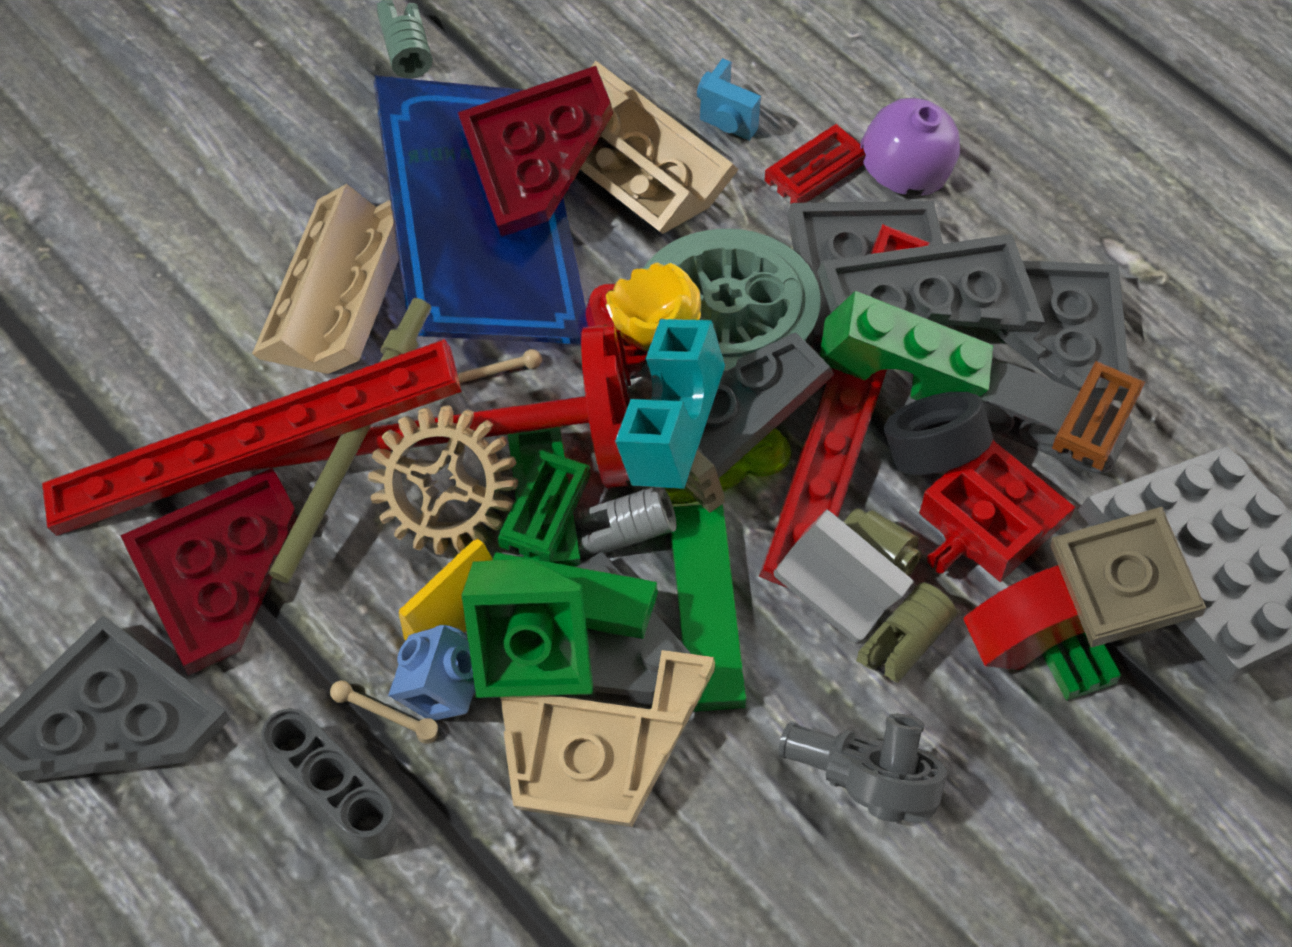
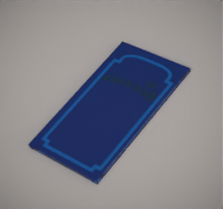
M375 76L373 84L405 307L407 311L414 298L422 299L432 307L417 337L581 344L583 327H588L586 305L564 196L549 221L501 237L458 115L460 111L522 91V89Z

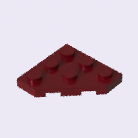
M597 66L458 112L501 237L550 220L613 115L611 101Z
M273 467L120 535L188 676L241 651L273 578L269 571L297 520L295 507Z

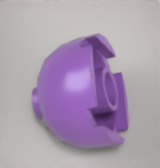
M915 97L902 98L880 109L868 126L861 140V148L863 147L866 154L863 163L866 170L878 183L896 193L906 195L909 189L924 190L921 196L930 195L945 185L957 164L960 154L959 131L953 118L938 105Z

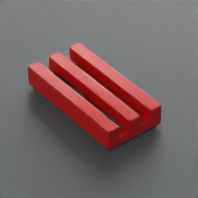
M835 124L765 169L764 181L770 186L776 184L778 186L777 193L783 198L787 195L791 197L790 204L807 203L863 166L866 154L863 147L861 148L860 143L838 124ZM836 143H841V145H839L826 155L821 154L822 152L832 147ZM810 161L809 166L794 176L787 177V175Z

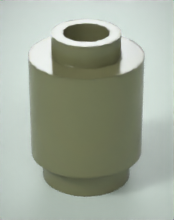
M857 508L851 512L844 523L907 576H910L921 558V552L917 550L918 537L874 510L865 512L861 508Z

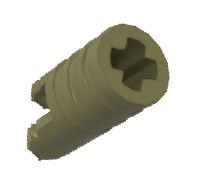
M919 583L859 650L856 661L873 670L874 668L877 669L878 665H881V662L887 659V662L884 664V675L899 683L935 642L938 636L956 618L957 610L954 604L938 588L927 583Z

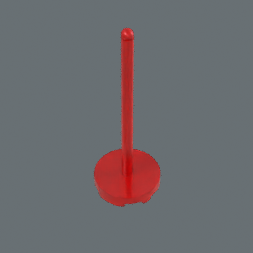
M606 324L583 327L581 356L585 396L474 412L470 429L476 431L479 425L486 420L493 424L491 431L484 438L589 423L596 461L605 488L623 487L630 484V479L615 442L631 399L628 386H631V379L621 332L616 330L615 325L607 327ZM461 414L453 415V423H458ZM415 420L414 422L420 428L419 420ZM399 423L370 427L355 456L373 454L377 449L393 451L384 442L382 436L385 432L392 430L404 437L399 428ZM341 435L235 473L326 461L329 459ZM433 436L424 438L416 442L412 448L445 444L449 442L450 437Z

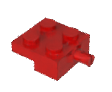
M993 440L990 447L982 455L963 466L949 470L924 492L919 514L938 529L946 539L937 549L928 554L927 561L932 568L937 565L935 571L942 574L959 557L965 555L967 558L973 559L1001 583L1071 519L1075 506Z

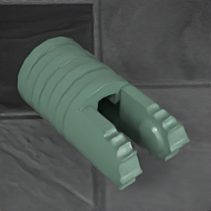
M381 0L377 3V15L393 72L399 77L406 79L422 76L431 68L433 58L418 5L409 3L405 7L404 15L398 16L392 0Z

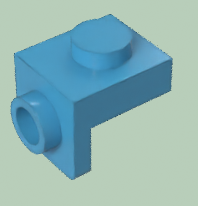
M722 58L712 73L707 71L703 75L698 85L697 98L701 99L700 120L716 126L726 133H732L750 141L759 126L761 96L731 84L732 62Z

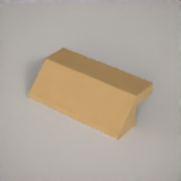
M595 61L591 67L597 66L611 101L613 115L580 170L662 234L707 210L739 169L599 62Z
M345 184L317 200L252 352L255 357L264 361L326 374L335 372L360 360L407 240L401 195L376 207L348 184ZM407 192L413 224L421 202Z

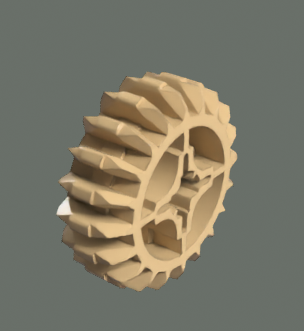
M449 405L441 407L437 423L432 411L428 407L422 408L418 411L420 428L409 416H404L398 421L399 428L404 437L392 430L385 432L382 436L384 442L393 452L385 449H377L373 452L372 458L377 463L386 466V470H373L368 474L369 481L384 484L385 489L372 494L370 497L371 501L376 504L388 501L390 508L383 512L379 519L383 524L390 522L395 517L402 522L394 533L397 539L401 540L410 530L417 533L413 541L414 549L421 550L428 542L429 537H432L435 554L442 555L447 549L448 538L451 537L454 548L460 553L468 546L467 532L474 541L478 538L484 543L488 536L482 522L492 529L499 530L504 521L493 509L510 511L514 505V501L500 494V490L510 491L517 488L518 479L501 476V471L514 467L516 460L513 456H507L498 460L495 452L501 450L507 444V440L502 436L489 444L484 439V436L493 427V424L488 420L479 425L476 431L470 429L474 418V412L471 410L463 411L456 424L453 423V410ZM433 436L450 437L447 447L436 461L422 458L414 460L406 457L413 445L421 439ZM465 445L472 449L480 459L486 475V487L479 485V480L469 476L463 466V458L466 451L464 450ZM450 462L448 470L451 471L453 476L449 479H455L456 485H451L437 498L439 490L434 484L438 481H432L431 475L438 473ZM402 473L407 475L406 479L417 484L422 491V514L412 506L404 492ZM449 500H461L466 503L469 500H473L482 504L479 510L467 519L457 522L437 521L440 512L445 508Z

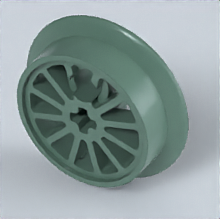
M712 229L681 237L659 250L643 268L649 269L650 265L656 262L664 266L672 263L685 271L693 283L696 284L701 292L700 320H712L717 340L721 342L719 346L725 363L724 371L735 367L738 359L796 332L805 341L812 332L820 312L821 298L818 282L805 260L784 243L753 231Z

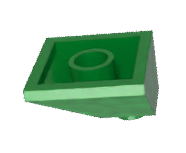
M531 559L473 561L462 593V602L476 698L592 694L593 681L582 585Z

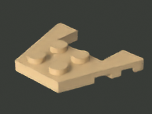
M662 650L651 709L552 695L500 697L505 726L504 740L513 806L517 810L633 827L714 672V657Z

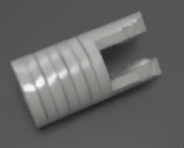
M652 487L574 512L576 528L591 531L593 529L597 530L599 527L611 526L593 532L592 535L581 537L582 539L578 540L580 558L587 559L600 552L605 554L674 532L677 526L674 508L664 487Z

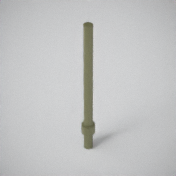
M419 298L412 300L397 330H390L380 349L383 354L380 362L418 348L419 344L416 338L432 309L430 304ZM372 424L340 436L269 571L273 578L284 583L290 582Z

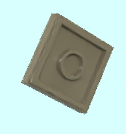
M1163 507L1052 537L1051 549L1091 648L1204 615L1206 606Z

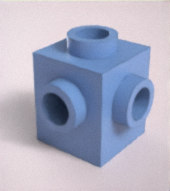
M439 625L429 630L408 635L407 640L403 643L398 653L397 661L399 665L388 696L422 717L430 718L434 721L466 714L472 696L476 691L469 643L466 640L467 636L465 633L451 626Z

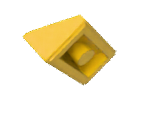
M478 538L475 541L473 540L399 609L398 613L405 640H407L408 635L429 630L439 625L451 626L461 630L463 633L467 631L462 593L473 561L493 560L482 541Z

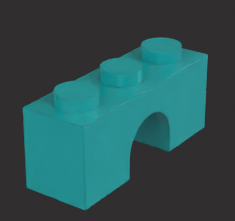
M660 319L646 356L652 379L651 400L630 399L615 442L632 486L684 489L725 369V363L712 320Z

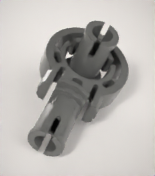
M890 714L886 718V730L883 741H869L857 737L855 732L849 729L833 737L791 721L790 724L786 725L779 743L778 752L781 758H788L826 771V780L830 781L829 784L831 786L846 788L851 798L860 805L867 807L872 816L889 822L904 820L920 823L931 818L941 803L947 776V769L939 759L918 749L925 724L920 719L906 714Z

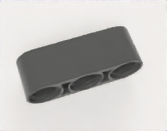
M997 363L991 367L989 390L980 396L992 432L1093 473L1104 474L1114 468L1132 429V421L1129 417L1101 471L1092 467L1094 461L1087 457H1084L1082 462L1072 458L1073 451L1064 448L1062 453L1052 449L1054 440L1080 391L1009 363ZM1093 396L1090 397L1072 435L1081 438L1100 399ZM1112 404L1110 405L1092 441L1093 444L1101 446L1120 408Z
M292 708L279 710L272 714L265 721L261 736L263 746L275 773L353 854L359 858L371 860L389 853L396 844L398 830L392 804L387 795L309 715L301 710ZM299 738L305 740L295 750H279L284 742L290 739ZM335 776L343 779L340 785L333 790L323 791L317 789L319 783L327 777ZM373 815L382 818V822L373 830L359 831L354 828L358 821L366 816Z

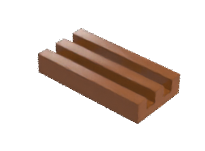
M1095 361L1054 440L1052 449L1062 453L1064 448L1073 451L1072 458L1082 462L1084 457H1087L1094 461L1092 467L1102 471L1142 392L1145 382ZM1100 378L1106 379L1110 382L1081 438L1072 435ZM1120 386L1129 389L1101 446L1093 444L1092 441Z

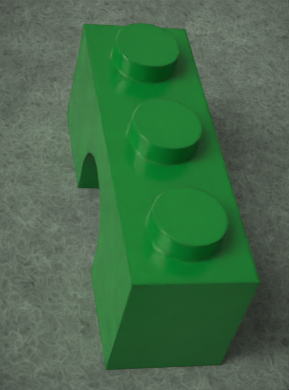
M854 291L825 318L820 357L833 369L864 381L873 373L884 369L907 371L913 374L910 398L914 400L946 392H969L980 397L989 390L993 345L858 291Z

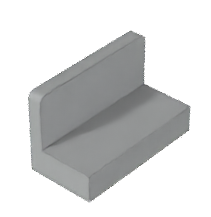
M828 509L805 530L774 570V576L854 643H859L866 637L883 612L899 600L913 583L909 576Z

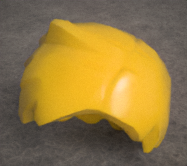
M656 262L650 265L649 269H634L631 272L630 280L619 279L613 291H608L606 294L607 304L605 306L616 329L620 330L621 336L629 344L642 351H649L660 319L700 320L701 300L698 287L685 271L672 263L664 266Z

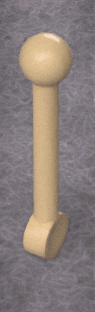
M529 349L525 351L522 357L457 373L459 382L463 383L524 366L529 369H535L541 365L542 355L538 350Z
M340 680L331 686L330 695L338 703L349 701L416 732V737L421 743L429 744L438 738V725L433 719L424 718L418 721L353 691L347 681Z

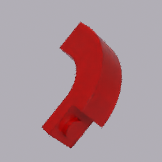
M1058 565L1012 584L987 599L963 617L982 662L987 667L1020 670L1051 647L1085 632Z

